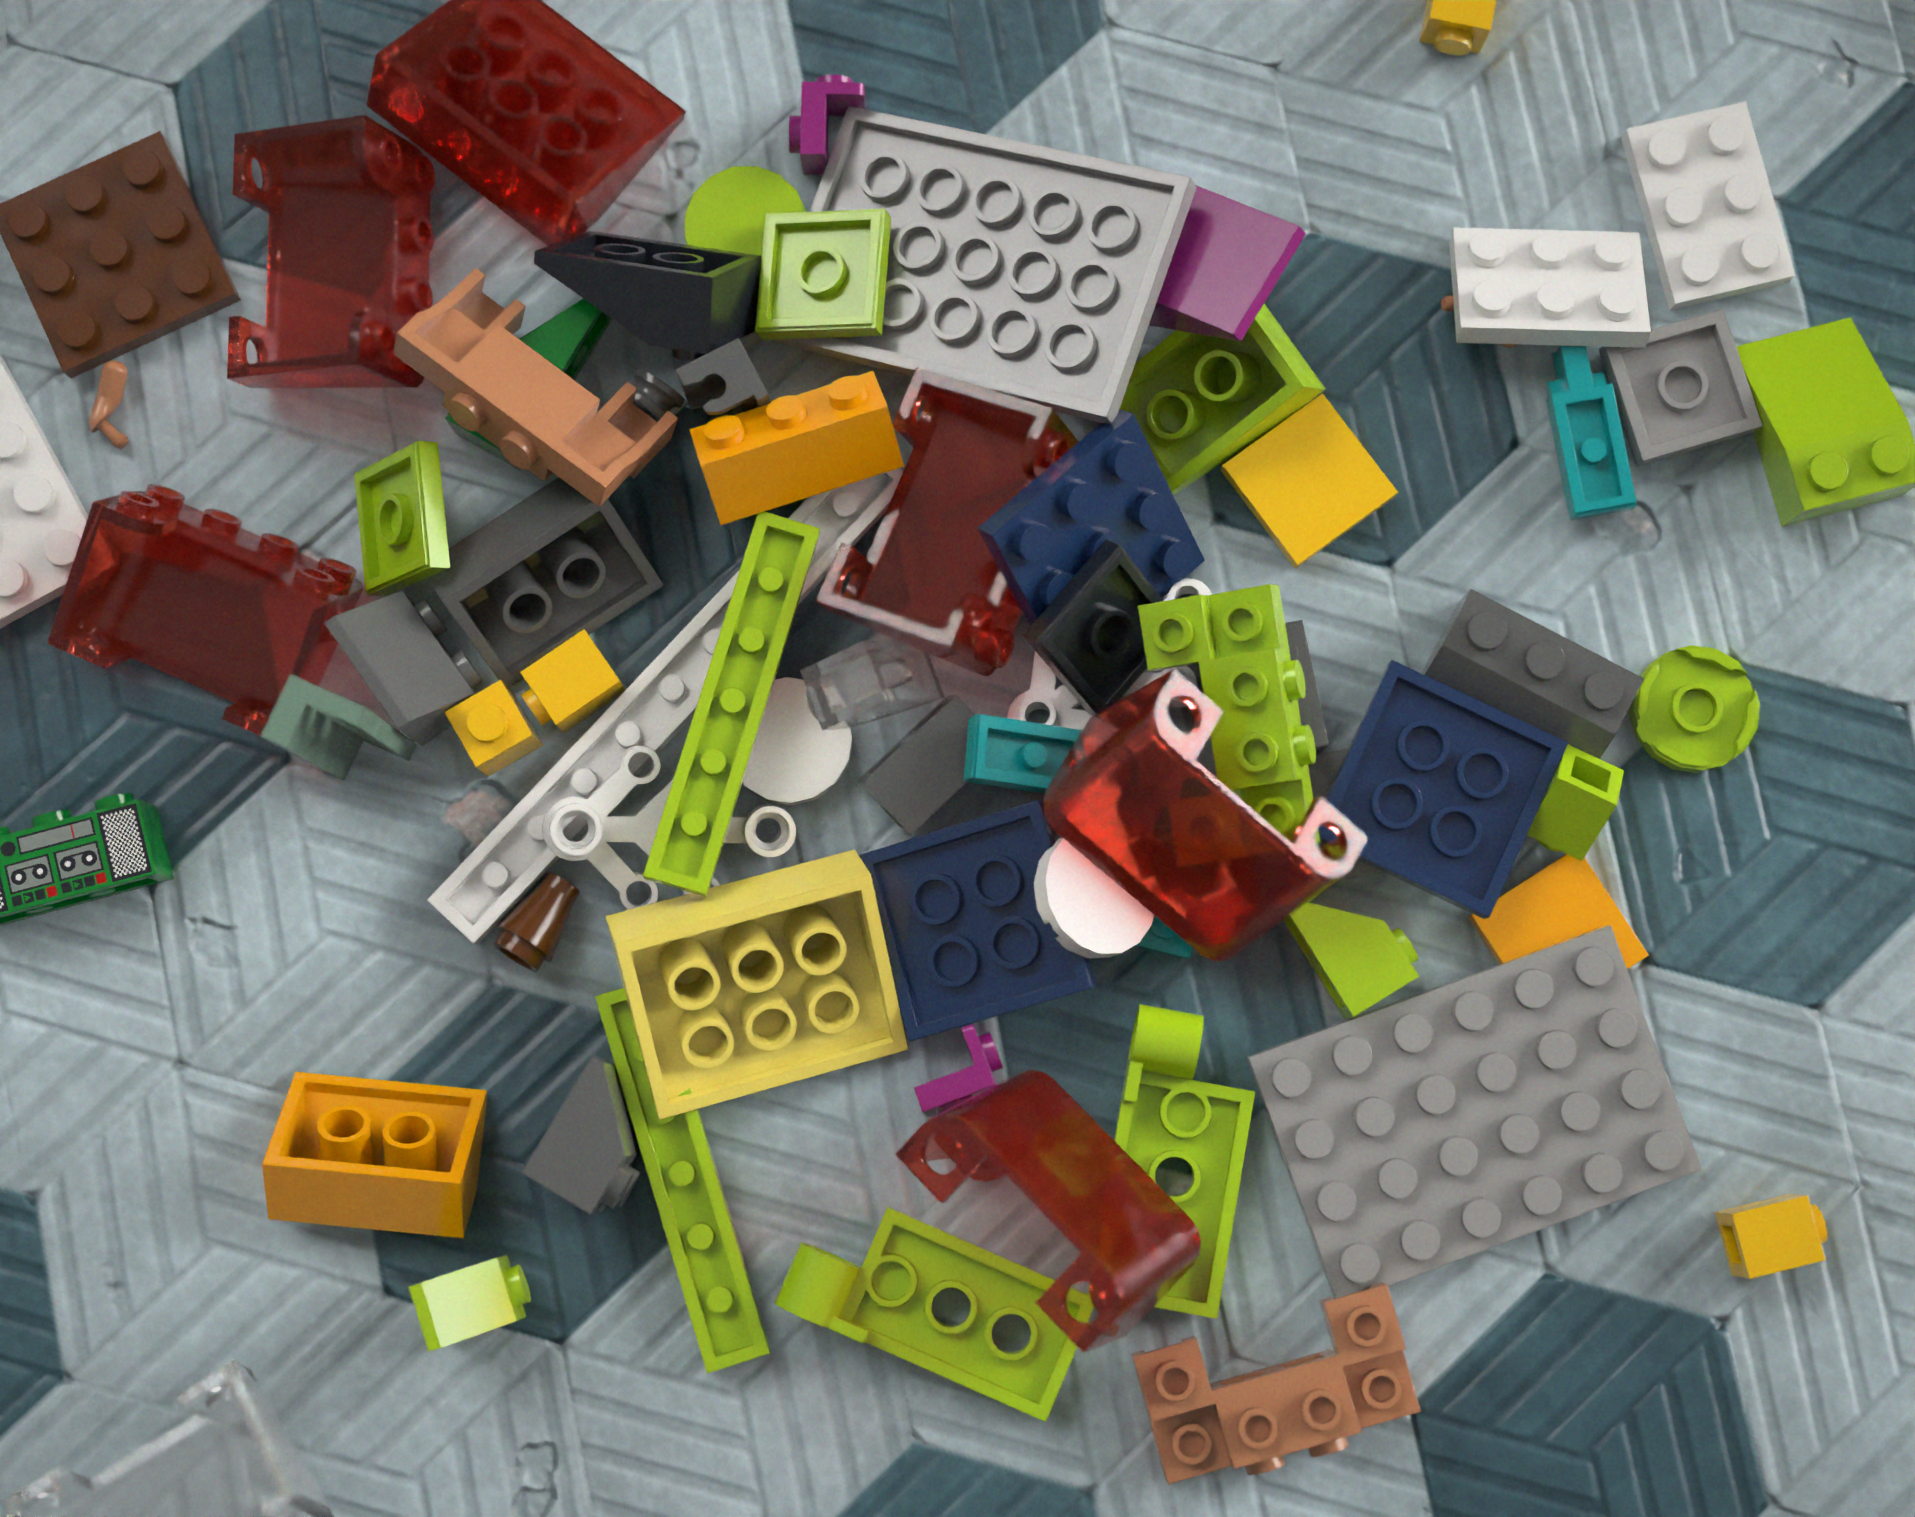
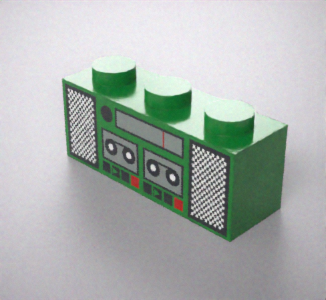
M123 793L95 801L96 810L73 817L70 810L44 813L32 818V828L13 833L9 832L8 827H0V926L173 880L174 876L157 806L140 799L134 800L132 793Z

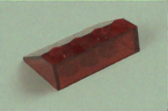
M542 0L447 1L375 55L366 104L368 108L547 246L582 234L591 228L684 120L686 110Z

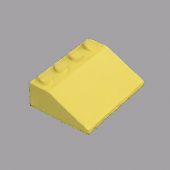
M855 849L709 888L707 898L689 893L605 916L659 1120L908 1050L872 877ZM688 1089L692 1092V1094L679 1096V1094Z

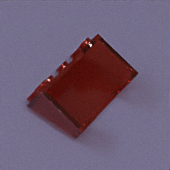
M366 115L234 134L233 195L269 213L266 327L242 316L229 317L227 379L248 388H417L422 384L425 377L393 354L397 332L417 313L432 307L433 303L432 290L429 284V252L434 244V233L430 223L431 191L435 185V172L429 158L423 155L414 144ZM253 158L257 160L262 171V186L260 189L254 182L251 166ZM249 339L255 346L257 363H248L246 347Z
M917 367L892 423L893 427L913 447V450L866 558L852 545L841 542L816 601L832 614L987 677L997 668H1003L1011 658L1015 645L1014 631L1021 617L1022 610L977 528L1079 441L1053 408ZM925 397L924 409L917 422V411L922 399ZM850 571V580L847 589L841 596V588L843 581L847 573Z
M149 484L146 491H122L120 495L94 501L47 644L105 669L133 658L235 702L225 708L223 720L260 736L290 674L319 686L338 646L337 641L324 623L335 615L354 609L365 588L364 584L355 578L357 570L354 567L339 560L320 558L317 561L298 553L299 545L286 537L271 533H263L261 537L240 528L242 521L230 513L217 509H205L202 512L184 504L185 496L165 486Z
M1173 669L1089 718L1046 790L1043 799L1044 813L1048 823L1057 834L1197 952L1211 961L1223 962L1237 955L1347 875L1357 861L1368 836L1322 796H1319L1312 800L1294 836L1289 841L1196 760L1224 711L1176 669ZM1172 699L1181 700L1191 709L1195 723L1191 733H1184L1172 724L1168 715V706ZM1319 826H1326L1335 833L1338 839L1318 848L1315 836L1317 828Z
M1027 1070L1019 1072L936 1115L921 1125L895 1154L940 1203L946 1202L969 1176L972 1179L987 1182L1001 1179L1007 1175L1066 1236L1081 1254L1035 1303L1083 1353L1126 1337L1193 1266L1200 1253L1201 1239L1199 1230L1192 1219L1052 1077L1041 1071ZM950 1158L956 1164V1167L948 1174H941L931 1169L927 1161ZM1079 1282L1090 1284L1091 1301L1099 1313L1098 1318L1089 1323L1076 1320L1067 1308V1294L1071 1287Z

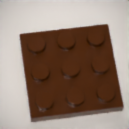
M160 131L0 203V234L62 371L71 379L241 301L170 145Z

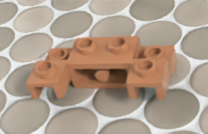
M475 268L434 306L417 313L397 332L393 354L443 390L445 393L442 406L449 411L452 418L461 427L469 431H477L500 448L504 457L511 464L523 470L528 469L544 482L554 473L600 507L629 475L635 478L672 439L678 417L667 411L658 422L633 404L637 388L628 381L597 412L600 403L598 397L514 336L521 328L526 306L515 299L504 309L482 292L486 275Z
M1380 1282L1369 1285V1289L1337 1298L1331 1296L1319 1300L1333 1350H1325L1217 1382H1209L1198 1340L1195 1336L1181 1339L1182 1342L1152 1351L1145 1352L1141 1350L1131 1353L1166 1482L1171 1484L1230 1466L1234 1469L1245 1466L1247 1475L1269 1472L1285 1465L1283 1455L1307 1448L1310 1457L1335 1453L1347 1448L1348 1442L1346 1437L1362 1433V1428L1421 1412L1403 1352L1406 1346L1388 1285Z

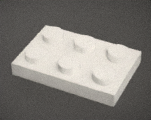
M1746 101L1631 127L1625 130L1621 140L1669 311L1787 284L1795 277Z
M1453 228L1449 249L1457 343L1646 347L1651 334L1639 232Z

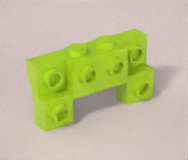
M1266 584L1217 594H1200L1138 606L1149 671L1199 664L1219 792L1169 800L1179 865L1319 843L1320 836L1308 768L1309 764H1314L1316 761V748L1310 726L1301 725L1298 699L1305 698V679L1299 660L1291 661L1279 585Z

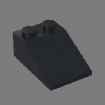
M587 231L534 251L535 265L647 344L672 349V356L677 359L694 361L737 338L741 339L755 332L761 271V256L595 231Z

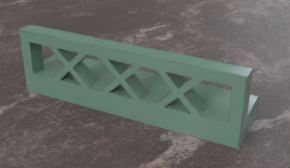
M290 674L260 736L315 768L345 781L363 741L407 761L410 760L417 745L366 707Z

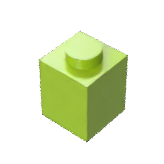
M1567 744L1527 835L1536 839L1542 846L1551 851L1564 852L1582 861L1618 804L1624 770Z

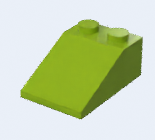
M1263 304L1241 341L1175 330L1135 363L1120 409L1135 415L1174 495L1271 431L1323 392L1325 387L1269 309Z
M1851 317L1736 346L1763 425L1753 434L1781 527L1901 497L1915 487V441L1909 421Z

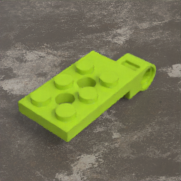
M1139 1004L1132 1031L1087 1294L1217 1319L1255 1091L1192 1080L1200 1052L1204 1024L1203 1015ZM1170 1157L1183 1159L1192 1171V1182L1189 1188L1184 1193L1176 1196L1163 1193L1155 1179L1159 1164ZM1158 1222L1173 1224L1181 1236L1179 1251L1175 1256L1167 1260L1152 1258L1147 1253L1144 1245L1147 1230Z
M887 1207L862 1266L811 1244L800 1242L774 1304L805 1320L831 1329L862 1344L868 1343L1046 1422L1097 1302V1298L898 1210ZM951 1287L962 1290L968 1296L971 1304L967 1318L962 1323L953 1326L942 1324L935 1318L932 1312V1301L939 1291ZM1007 1314L1021 1316L1030 1327V1338L1027 1344L1015 1352H1007L1000 1349L992 1339V1328L995 1322Z

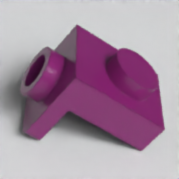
M842 75L820 76L816 79V82L802 81L801 115L789 116V153H800L803 175H823L828 163L829 116H845L848 106L866 109L865 87L863 83L853 82L849 77Z
M973 1023L962 1027L961 1032L974 1065L914 1087L923 1113L936 1109L939 1120L969 1110L976 1107L972 1094L996 1085L992 1072L1003 1069L1000 1057L990 1032L978 1036Z

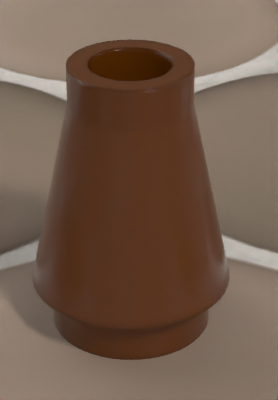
M548 872L541 884L497 926L500 935L494 942V947L519 965L537 972L544 961H552L572 906L580 895V891L560 876Z

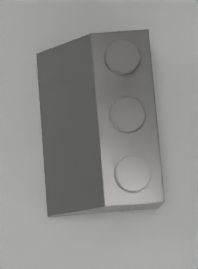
M560 477L449 548L450 568L429 577L443 604L497 679L502 680L508 687L524 678L520 673L521 671L583 629H585L588 635L664 586L610 501L607 499L599 507Z
M1472 589L1457 603L1421 674L1568 742L1569 745L1599 759L1615 737L1644 680L1641 676Z

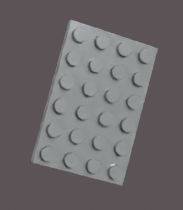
M848 106L810 212L885 208L890 214L891 229L882 336L777 339L772 341L777 344L1099 423L1112 424L1118 415L1197 187L1191 177Z
M1611 925L1600 927L1246 1056L1334 1298L1369 1289V1285L1380 1282L1390 1286L1702 1170Z

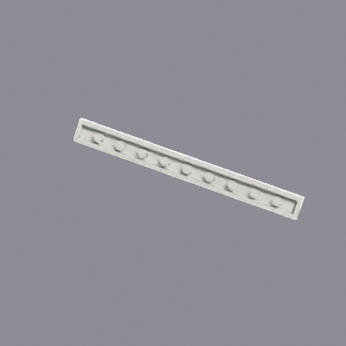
M900 468L808 497L788 518L820 528V536L798 605L912 485L911 478ZM739 571L427 899L473 944L478 945L560 858L549 849L543 837L542 825L548 809L555 802L565 797L578 796L588 798L620 767L622 755L628 748L635 745H644L650 747L658 754L694 716ZM643 752L634 754L629 760L630 772L634 776H638L652 761L651 757ZM579 816L569 817L565 820L562 827L564 836L570 840H577L587 830L586 821Z

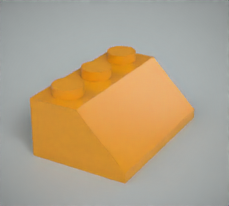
M873 371L858 376L841 377L830 385L795 396H782L767 405L736 415L719 416L705 425L689 429L720 525L904 467L888 406Z
M295 1072L262 1162L268 1219L464 1238L477 1191L487 1106V1090Z

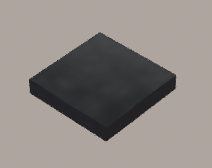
M1106 539L1023 634V637L1090 715L1103 720L1147 669L1138 606L1164 600L1119 544Z

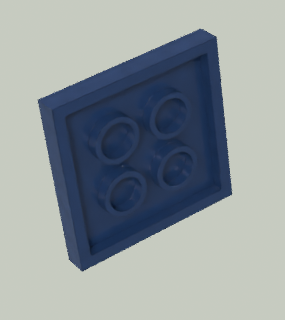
M1119 409L1118 415L1112 424L1100 423L977 528L1030 626L1106 539L1119 544L1161 598L1169 593L1174 584L1185 579L1205 561L1135 415Z
M1391 660L1384 670L1317 815L1320 842L1482 919H1487L1493 911L1568 742Z
M1035 800L859 855L872 877L898 1003L909 1041H916L972 1023L974 1024L1097 988L1089 958L1066 950L1055 939L1059 935L1053 930L1050 922L1044 924L1037 910L1034 880L1038 862L1046 850L1055 844L1044 801Z

